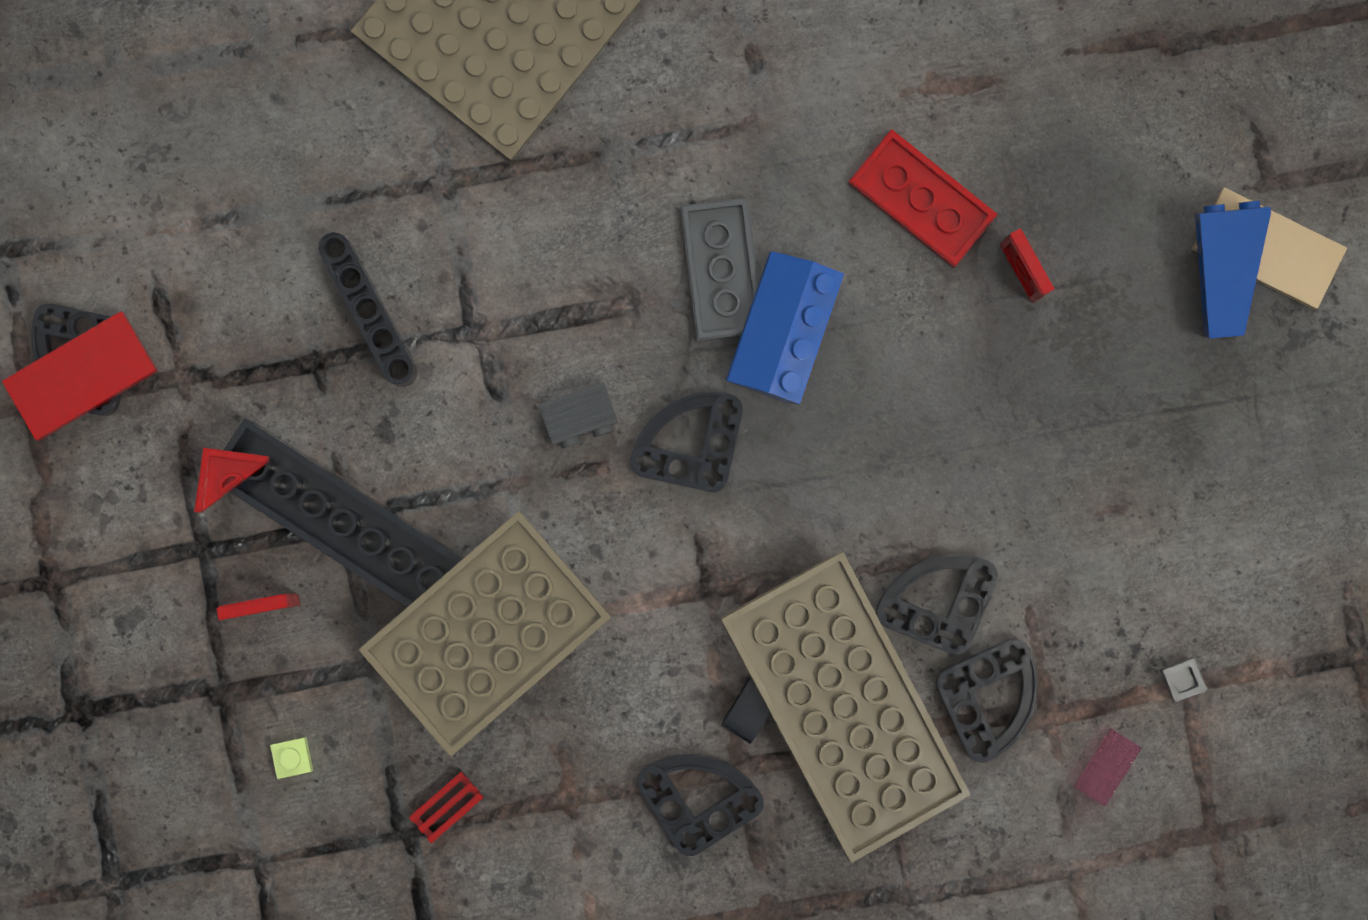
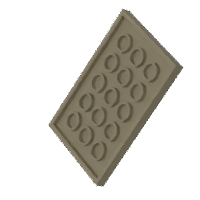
M518 511L364 644L359 651L451 757L611 618V615L521 511Z

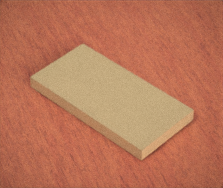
M1224 187L1221 189L1214 205L1225 204V211L1239 209L1240 202H1249L1251 200ZM1271 210L1256 282L1316 310L1334 277L1347 247ZM1197 240L1192 248L1195 252H1197Z

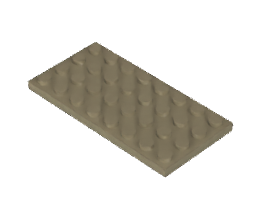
M839 551L719 618L850 863L857 861L971 795L844 552Z

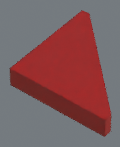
M203 448L194 512H204L266 465L270 457Z

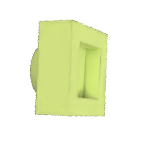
M307 737L270 745L277 779L313 771Z

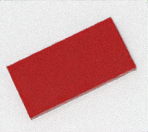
M892 129L848 182L855 190L952 268L956 267L998 215Z
M120 311L2 380V383L36 441H40L155 374L158 370L124 312Z

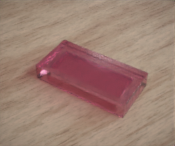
M1110 729L1074 787L1103 806H1106L1142 748L1113 729Z

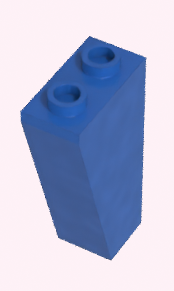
M1260 201L1240 202L1239 209L1225 211V204L1203 206L1204 213L1195 214L1204 337L1206 338L1245 335L1271 216V208L1260 207Z

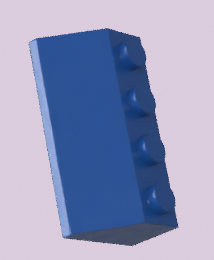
M770 251L725 381L784 403L800 404L844 273L813 261Z

